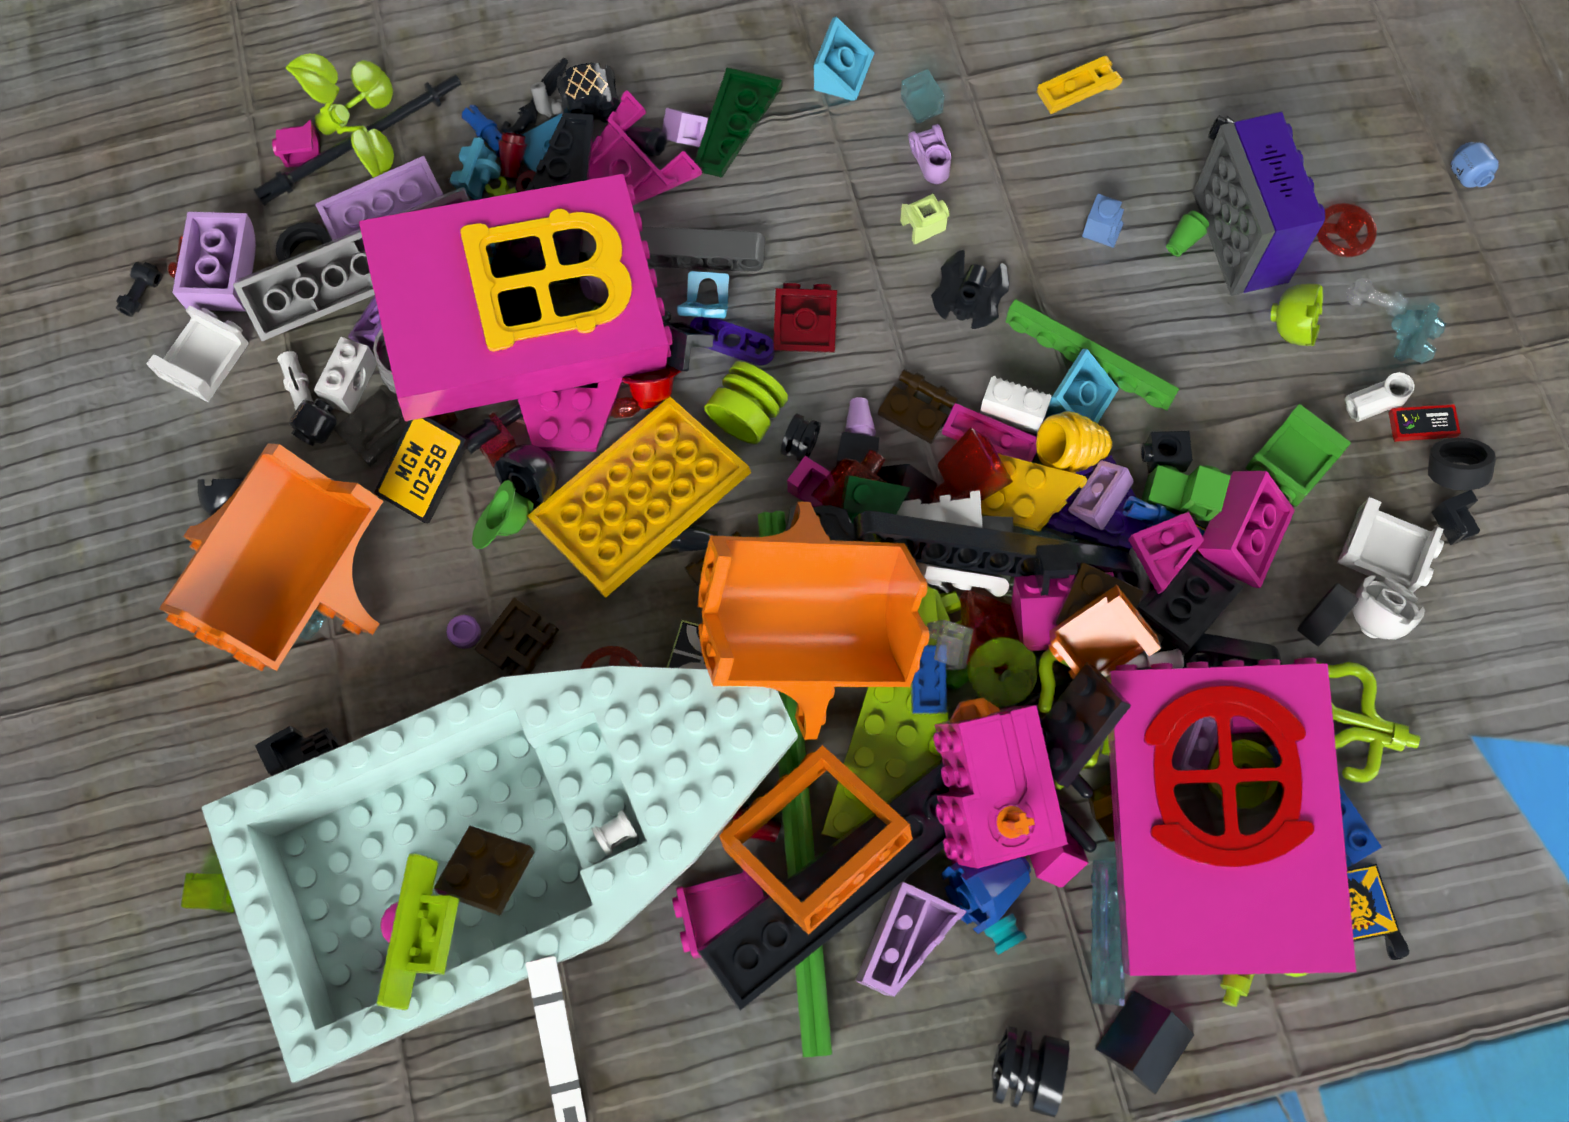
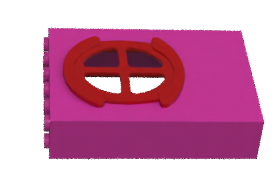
M1316 658L1295 659L1292 664L1280 665L1279 659H1266L1258 661V665L1244 666V661L1234 660L1222 662V666L1209 668L1208 662L1187 663V667L1181 669H1173L1172 663L1152 664L1151 669L1137 670V665L1134 664L1117 665L1116 671H1110L1106 679L1131 705L1108 735L1123 972L1129 976L1356 972L1328 663L1317 664ZM1235 716L1245 717L1261 727L1271 738L1281 757L1280 766L1276 768H1237L1233 763L1231 718ZM1205 717L1213 718L1217 725L1218 768L1214 770L1180 771L1174 769L1172 757L1183 733L1199 719ZM1279 781L1283 785L1284 791L1280 805L1273 818L1255 834H1241L1238 829L1235 791L1237 783ZM1181 783H1217L1220 785L1225 828L1221 836H1213L1203 832L1185 816L1174 795L1175 785Z

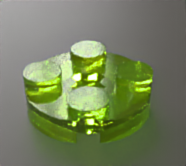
M997 638L985 642L974 651L968 664V678L970 683H972L973 689L977 692L976 694L979 698L983 697L995 706H1008L1023 701L1032 692L1037 681L1038 672L1035 655L1021 642L1011 638ZM1002 663L1007 664L1008 670L1011 671V676L1005 677L1004 681L998 680L999 674L994 672L995 666L1000 667Z

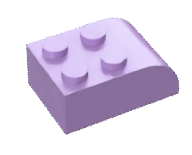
M187 212L172 291L185 309L188 306H192L198 310L206 308L213 311H246L233 284L238 279L252 274L256 249L255 233L247 213Z

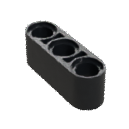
M1206 633L1203 634L1187 654L1184 653L1186 667L1187 663L1208 662V668L1222 666V662L1233 658L1244 661V666L1258 665V661L1266 659H1279L1280 665H1282L1279 650L1273 645Z

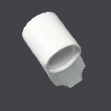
M1393 373L1385 381L1347 395L1345 398L1346 410L1351 419L1353 418L1356 422H1359L1392 408H1402L1414 391L1413 379L1405 373ZM1390 388L1397 389L1401 395L1392 393Z

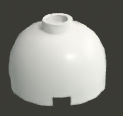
M1376 576L1365 578L1357 589L1355 596L1359 600L1352 609L1354 617L1363 633L1369 637L1381 639H1398L1409 634L1424 617V607L1419 611L1415 605L1418 598L1406 587L1391 579L1385 578L1383 582L1373 581Z

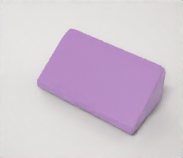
M1100 460L1068 511L1091 526L1103 530L1134 482L1128 468Z
M1201 718L1189 726L1183 733L1173 753L1172 766L1174 769L1179 771L1208 769L1209 761L1218 742L1217 725L1213 718Z

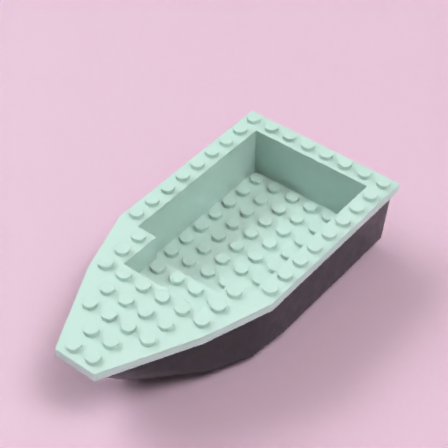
M607 666L501 677L202 806V811L291 1082H299L528 978L527 962L555 956L556 963L559 964L609 941L700 857L798 738L797 732L778 691L772 688L757 686H713L707 669ZM623 810L639 837L635 839L629 838L612 849L613 853L607 856L591 828L595 826L600 828L616 818L618 812ZM469 825L530 845L535 853L501 916L459 902L444 975L416 973L409 1008L406 1011L379 1006L377 999L389 943L383 937L381 931V918L388 907L399 901L408 855L419 854L438 861L435 886ZM433 887L432 895H440Z

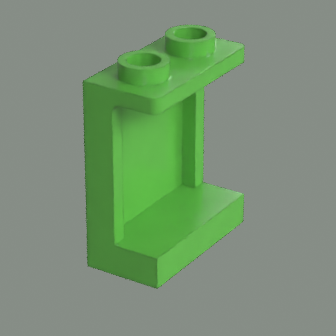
M1299 404L1262 449L1252 457L1245 469L1248 471H1267L1287 500L1297 507L1344 453L1351 442Z

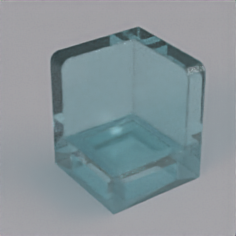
M928 69L902 80L901 99L916 123H921L943 113L944 93Z

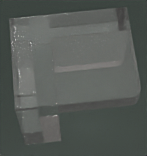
M947 620L927 623L929 637L937 640L934 659L945 663L946 670L966 669L973 629Z

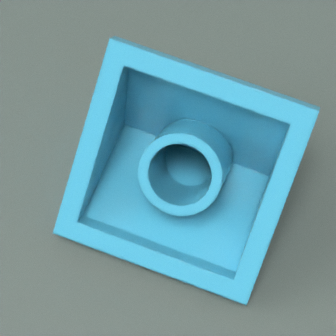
M837 17L832 18L814 63V90L854 101L857 100L874 52Z
M1088 349L1081 350L1053 394L1046 413L1047 417L1071 411L1089 417L1092 421L1098 423L1119 390Z

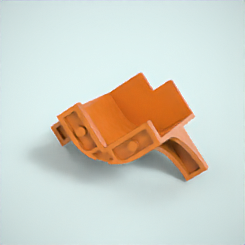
M268 443L243 482L226 503L204 522L190 526L183 537L192 542L189 547L195 550L196 553L159 609L169 614L165 620L193 634L196 632L194 637L233 654V657L238 661L260 671H263L265 667L278 670L315 610L331 619L334 616L339 617L344 621L341 626L356 635H359L361 631L373 635L380 623L366 612L357 597L353 584L352 565L358 542L383 503V500L358 483L331 480L280 444Z
M797 501L790 529L780 534L766 537L710 535L701 572L698 607H703V623L699 624L698 627L702 655L713 686H757L772 688L785 693L797 702L795 718L804 740L818 738L821 725H824L826 722V709L829 700L834 696L835 687H910L915 673L919 671L920 658L924 646H927L929 642V629L925 626L918 613L921 600L927 593V581L920 572L915 559L911 556L905 543L830 540L811 503Z

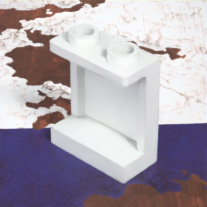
M188 306L186 312L191 317L189 323L165 357L162 359L153 354L147 365L158 377L209 402L249 343L241 334L242 328L229 320H226L225 323L218 320V317L206 308L198 310Z
M1369 497L1357 511L1337 563L1365 575L1376 576L1375 579L1382 582L1385 578L1391 579L1403 585L1412 593L1421 586L1426 587L1434 572V569L1430 568L1433 558L1436 559L1439 556L1444 545V541L1440 540L1444 529L1437 526L1432 531H1428L1379 511L1381 502Z

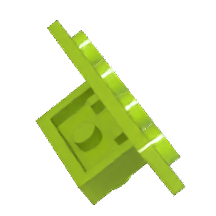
M419 854L408 855L377 999L379 1006L405 1011L409 1008L416 973L444 975L459 899L452 896L432 895L438 861Z

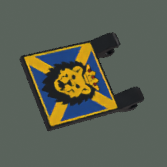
M1377 864L1347 870L1354 942L1385 936L1386 950L1391 960H1399L1408 956L1410 952L1408 945L1400 933Z

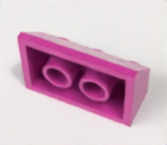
M1233 471L1222 511L1210 520L1203 535L1204 541L1197 549L1206 560L1225 574L1254 588H1261L1295 509L1267 471Z
M1106 572L1114 577L1113 572ZM1035 575L1014 577L1011 608L1023 651L1049 649L1048 645L1051 644L1049 631L1056 627V625H1053V622L1075 575H1069V578L1050 579L1048 595H1040Z

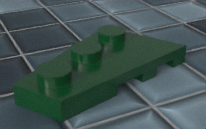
M848 475L845 476L840 508L847 510L852 524L855 517L864 511L897 514L910 487Z

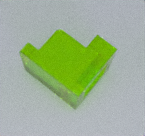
M186 873L181 907L234 913V905L224 875Z

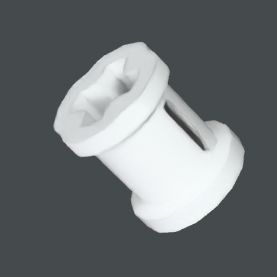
M623 810L618 812L616 818L600 828L597 826L591 828L607 856L613 853L612 849L629 838L635 839L639 837Z

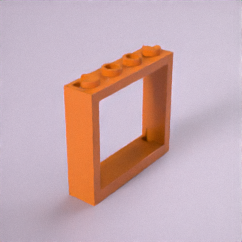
M823 745L815 752L807 754L795 770L790 774L783 775L776 782L772 790L765 796L755 799L749 809L738 819L730 821L719 835L724 850L808 935L912 841L910 824ZM827 770L887 826L801 903L743 843Z

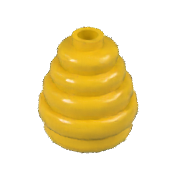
M1071 411L1047 417L1042 422L1036 438V449L1040 462L1044 466L1071 473H1077L1096 465L1100 460L1107 458L1112 448L1110 434L1103 426L1092 421L1089 417Z

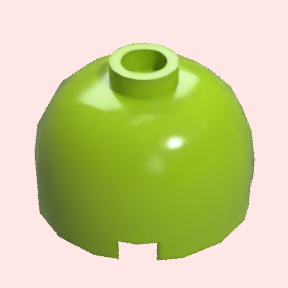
M1298 284L1282 293L1279 303H1273L1270 319L1271 322H1276L1277 331L1282 339L1300 346L1315 345L1320 325H1317L1323 309V287L1320 284Z

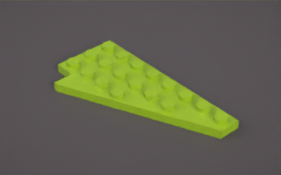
M927 586V593L921 600L918 613L925 626L929 629V642L927 645H940L935 589ZM911 686L867 687L843 764L885 802L889 801L942 759L941 753L937 751L934 744L935 724L949 721L948 710L946 714H912ZM837 781L821 834L840 839L873 812Z

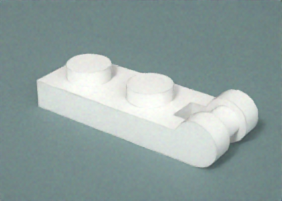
M916 562L923 577L931 585L941 586L943 581L952 583V586L963 590H971L972 586L981 587L997 597L1005 595L1009 589L1008 581L998 574Z

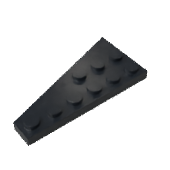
M563 113L549 141V148L543 160L540 159L536 168L537 172L525 191L589 180L594 128L593 115ZM572 228L557 231L553 234L552 237L558 261L561 265L567 266L580 263L583 229ZM537 236L501 241L492 263H489L492 275L495 278L540 271L546 267L540 239ZM579 277L554 282L578 284Z

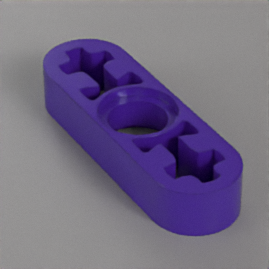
M695 317L690 323V326L700 330L708 326L709 332L707 333L714 335L713 347L704 348L759 366L770 363L774 358L773 340L765 334L717 318ZM736 334L741 338V341L738 345L731 347L723 342L724 338L727 335ZM715 335L718 336V341H715ZM748 339L750 346L747 345V350L744 351L746 347V340ZM761 345L766 347V351H762L760 355L756 354L755 348L759 349Z

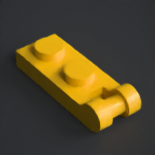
M1103 56L1038 85L1037 93L1050 114H1053L1106 89L1113 90L1122 83L1123 79L1117 71H1113L1111 68L1112 62L1107 56Z

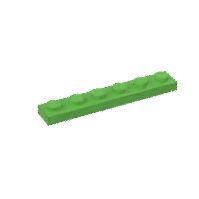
M1017 299L1009 307L1006 323L1010 324L1011 328L1016 332L1030 335L1042 346L1059 351L1071 362L1076 360L1082 349H1088L1111 380L1117 383L1122 390L1128 393H1135L1144 398L1149 405L1168 411L1179 391L1178 387Z

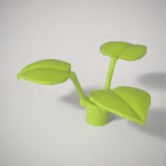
M310 53L301 55L287 64L285 69L295 76L303 89L314 100L325 104L315 116V124L319 131L325 135H331L336 131L338 134L353 132L351 134L353 149L368 172L373 177L388 172L394 160L393 148L388 139L376 129L367 131L365 126H345L350 117L348 109L362 99L366 98L368 103L375 109H382L391 102L393 88L385 72L379 66L369 61L362 60L354 64L351 69V79L354 86L361 93L343 106L341 104H332L340 89L335 85L338 80V73L329 60L319 54Z

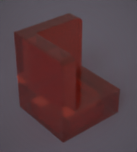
M492 412L488 416L494 422L500 434L483 444L479 450L494 468L495 462L499 460L500 456L517 446V444L497 415Z

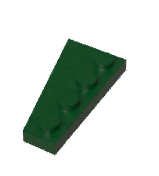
M726 68L694 161L702 173L721 178L724 176L780 92L782 80Z

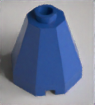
M1024 857L978 869L958 865L956 862L941 873L943 880L949 877L950 885L945 887V890L952 905L967 911L961 920L967 925L971 922L977 924L978 926L973 928V930L978 934L997 923L1031 881L1029 875L1031 868Z

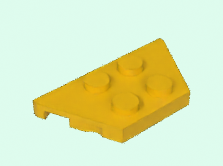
M974 447L970 449L974 491L980 490L982 516L1013 517V525L1039 532L1049 522L1050 517L1067 504L1066 500L1079 487L1082 489L1087 483V478L1083 475Z

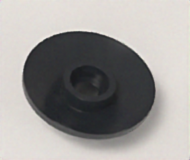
M530 287L502 291L497 296L503 322L508 327L536 322L541 314L536 291Z

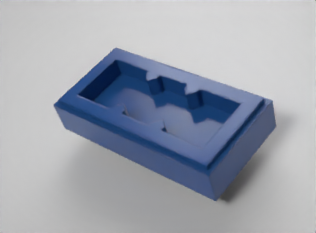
M945 645L924 646L920 658L919 671L915 673L911 684L912 714L947 713Z

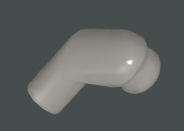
M537 82L530 86L536 109L540 114L550 118H554L561 113L563 114L562 100H554L548 97L543 82Z

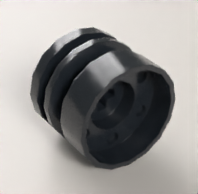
M1007 1026L994 1057L991 1075L993 1085L992 1101L1003 1104L1009 1088L1011 1089L1010 1106L1017 1108L1023 1093H1029V1108L1031 1112L1055 1117L1061 1103L1066 1081L1070 1049L1069 1041L1044 1035L1038 1050L1032 1049L1031 1031L1025 1030L1020 1045H1016L1017 1028Z

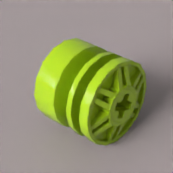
M736 361L730 367L729 374L722 379L724 388L718 387L705 404V412L717 426L728 434L746 443L758 444L771 426L769 418L778 416L780 413L779 409L788 401V394L765 371L749 363Z

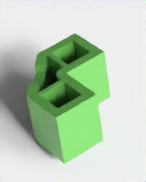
M1158 465L1147 477L1141 500L1153 505L1161 504L1166 507V510L1177 515L1189 512L1190 515H1196L1195 518L1198 521H1210L1222 511L1231 476L1221 473L1214 466L1199 465L1189 476L1180 473L1175 467Z

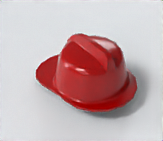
M666 365V369L623 377L622 382L629 384L632 397L638 401L641 409L646 410L659 405L663 400L671 396L674 376L681 371Z

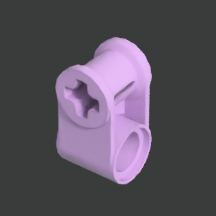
M935 124L932 125V129L920 133L915 131L909 132L910 148L918 161L924 178L932 184L945 182L950 174L951 152L945 142L941 127Z

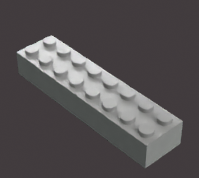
M461 187L400 213L470 201L465 188ZM361 229L242 277L233 284L261 341L375 295Z

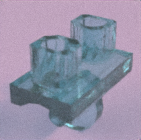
M1432 302L1425 310H1407L1405 314L1396 315L1393 318L1391 326L1398 332L1396 338L1401 340L1394 355L1396 359L1402 362L1412 358L1421 364L1433 359L1437 349L1427 342V338L1429 337L1433 340L1440 337L1447 324L1437 316L1440 308L1438 305Z

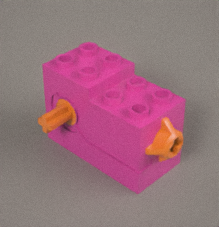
M983 697L960 702L949 721L935 724L934 744L937 751L941 753L944 767L941 768L943 782L946 787H949V792L937 795L939 804L936 805V813L939 822L944 825L946 834L944 850L953 864L957 862L958 865L978 869L1068 845L1037 705L1012 706L999 709Z

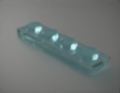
M1093 860V872L1091 875L1093 886L1091 909L1092 980L1090 984L1092 1003L1125 1006V973L1123 972L1116 862Z

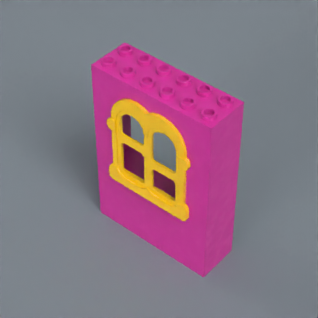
M624 174L359 221L396 394L405 421L666 369L667 357H671L669 345H672V335L669 326L664 327L662 316H665L664 304L661 297L656 298L654 289L657 287L656 274L654 269L648 268L647 260L650 259L648 244L646 240L641 241L640 231L643 230L639 212L634 213L632 205L635 203L634 190L632 185L626 184ZM572 228L588 231L596 241L594 255L582 263L567 266L561 265L558 261L552 237L553 234L557 231ZM529 236H537L540 239L546 267L543 270L503 278H495L492 275L486 251L487 245ZM580 276H594L600 278L606 284L609 296L601 308L563 317L555 314L548 287L551 282ZM527 286L533 287L536 290L542 318L537 322L511 327L506 326L502 319L497 298L498 294L506 290Z

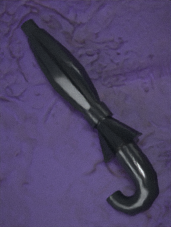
M562 58L541 80L545 84L548 97L557 88L558 76L561 75L562 77L568 64V60ZM533 98L529 104L519 108L520 112L518 113L520 116L512 127L509 122L504 121L502 132L521 134L529 123H536L538 111Z

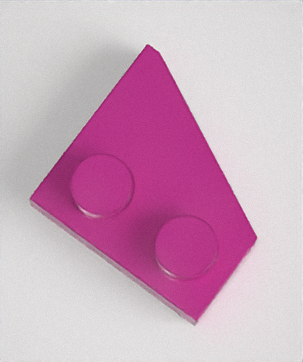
M1187 512L1134 533L1128 540L1155 590L1160 594L1167 588L1201 545L1204 538L1190 513Z

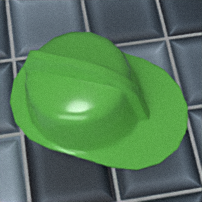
M510 480L504 481L499 486L492 501L475 525L472 543L476 549L485 548L497 535L509 536L517 534L528 520L527 515L531 513L534 504L530 499L515 492L514 484Z

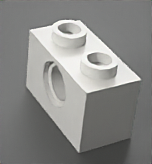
M340 337L314 388V391L321 400L335 409L353 415L377 366L375 356L369 346Z

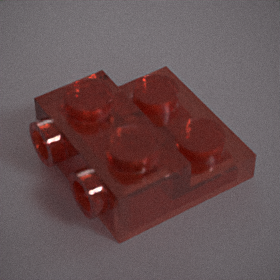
M966 590L960 596L962 623L954 629L956 657L966 660V664L969 667L978 668L985 666L993 669L994 674L998 677L1007 669H1018L1025 661L1011 605Z

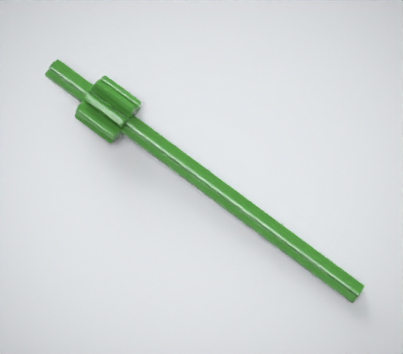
M775 511L758 514L759 537L785 532V512ZM778 691L798 735L796 741L778 761L779 777L781 778L785 774H790L801 764V761L806 756L805 740L795 718L797 702L785 693ZM809 786L782 809L788 878L815 858ZM822 945L795 967L803 1057L832 1055Z

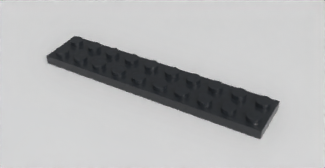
M942 759L886 802L910 824L912 841L809 935L767 895L697 949L699 955L740 1011L944 848V839L946 838L944 825L939 822L936 813V805L939 804L937 795L949 792V787L945 786L941 775V768L944 767ZM872 813L782 884L802 903L887 825Z

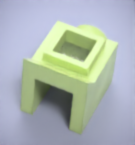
M931 194L910 205L902 204L900 222L903 226L910 223L913 227L912 242L915 245L946 230L949 210L943 200L938 201L934 194Z

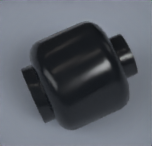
M319 398L315 402L303 400L289 421L290 426L293 428L291 433L311 446H314L315 443H325L337 425V418L331 413L334 407Z

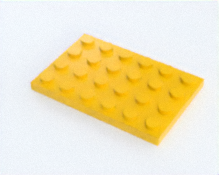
M669 397L552 494L545 502L528 514L527 517L606 598L750 475L751 470L743 460L673 398Z

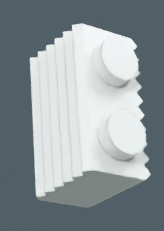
M993 376L983 398L980 414L1037 435L1052 397L1050 393L1045 395L1044 391L1039 393L1038 389L1033 391L1032 388L1027 389L1026 386L1021 387L1020 384L1015 385L1014 382L1009 383L1008 380L1003 381L1002 378L997 379L996 376Z

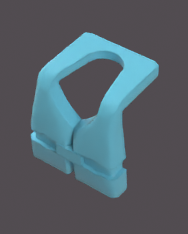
M690 271L688 273L687 301L677 306L678 315L724 319L727 316L729 274ZM710 278L716 282L718 304H701L696 302L700 282L703 279Z

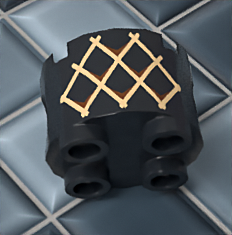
M584 63L566 69L565 77L558 76L557 88L562 98L563 113L589 114L594 116V121L601 119L602 122L608 123L607 119L612 111L615 112L620 105V100L616 93L615 75L611 67L606 65L605 69H601L599 63Z

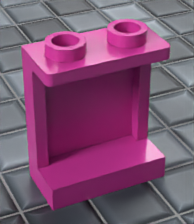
M744 870V873L686 888L683 886L676 888L678 896L673 897L672 902L676 918L683 917L685 931L680 932L684 952L690 951L694 959L701 957L697 949L764 898L762 888Z

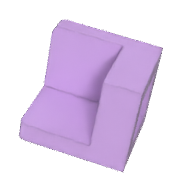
M666 108L662 132L666 134L668 140L699 147L708 118L690 112Z

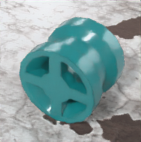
M1013 913L984 930L985 935L994 941V950L997 955L1028 938L1025 932L1019 930L1016 926L1017 919Z

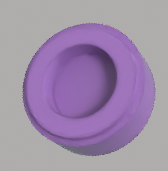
M458 615L447 626V637L458 648H470L480 639L481 628L477 621L469 615Z

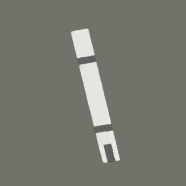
M551 956L527 962L526 968L557 1122H586L556 958Z

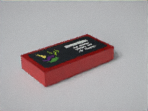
M1455 404L1392 408L1388 413L1394 442L1454 438L1461 434Z

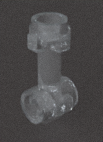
M1360 278L1355 283H1351L1346 292L1347 301L1351 305L1360 306L1364 301L1386 307L1387 314L1392 316L1396 314L1402 316L1409 302V298L1402 296V293L1395 291L1390 296L1373 290L1372 282L1366 278Z

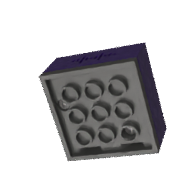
M1282 111L1221 125L1193 192L1200 214L1209 222L1207 233L1231 296L1289 283L1325 221L1324 207L1318 204L1314 193V182L1310 176H1307L1303 166L1302 152L1299 149L1297 150L1295 146L1292 127L1289 123H1286Z

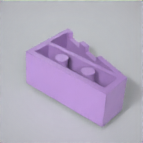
M905 882L899 883L891 892L855 981L886 996L895 997L923 964L924 959L936 945L940 944L947 932L967 911Z

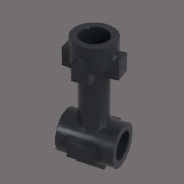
M136 262L132 266L130 277L135 279V282L127 295H119L116 300L118 303L116 309L126 316L133 317L135 312L140 311L142 305L138 301L147 285L155 288L161 282L162 272L155 265L147 262L144 264Z

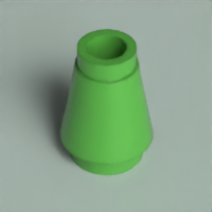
M1196 211L1184 214L1166 245L1167 250L1174 256L1180 257L1207 234L1208 220Z

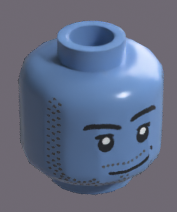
M1468 142L1454 152L1450 165L1451 170L1460 183L1465 187L1471 188L1476 186L1484 187L1492 182L1495 177L1494 174L1498 170L1499 162L1486 144L1482 142Z

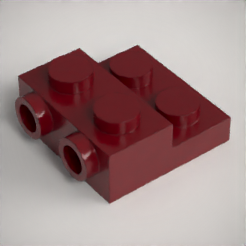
M783 283L782 288H776L774 351L835 353L837 290H831V285L814 284L813 289H801V284Z

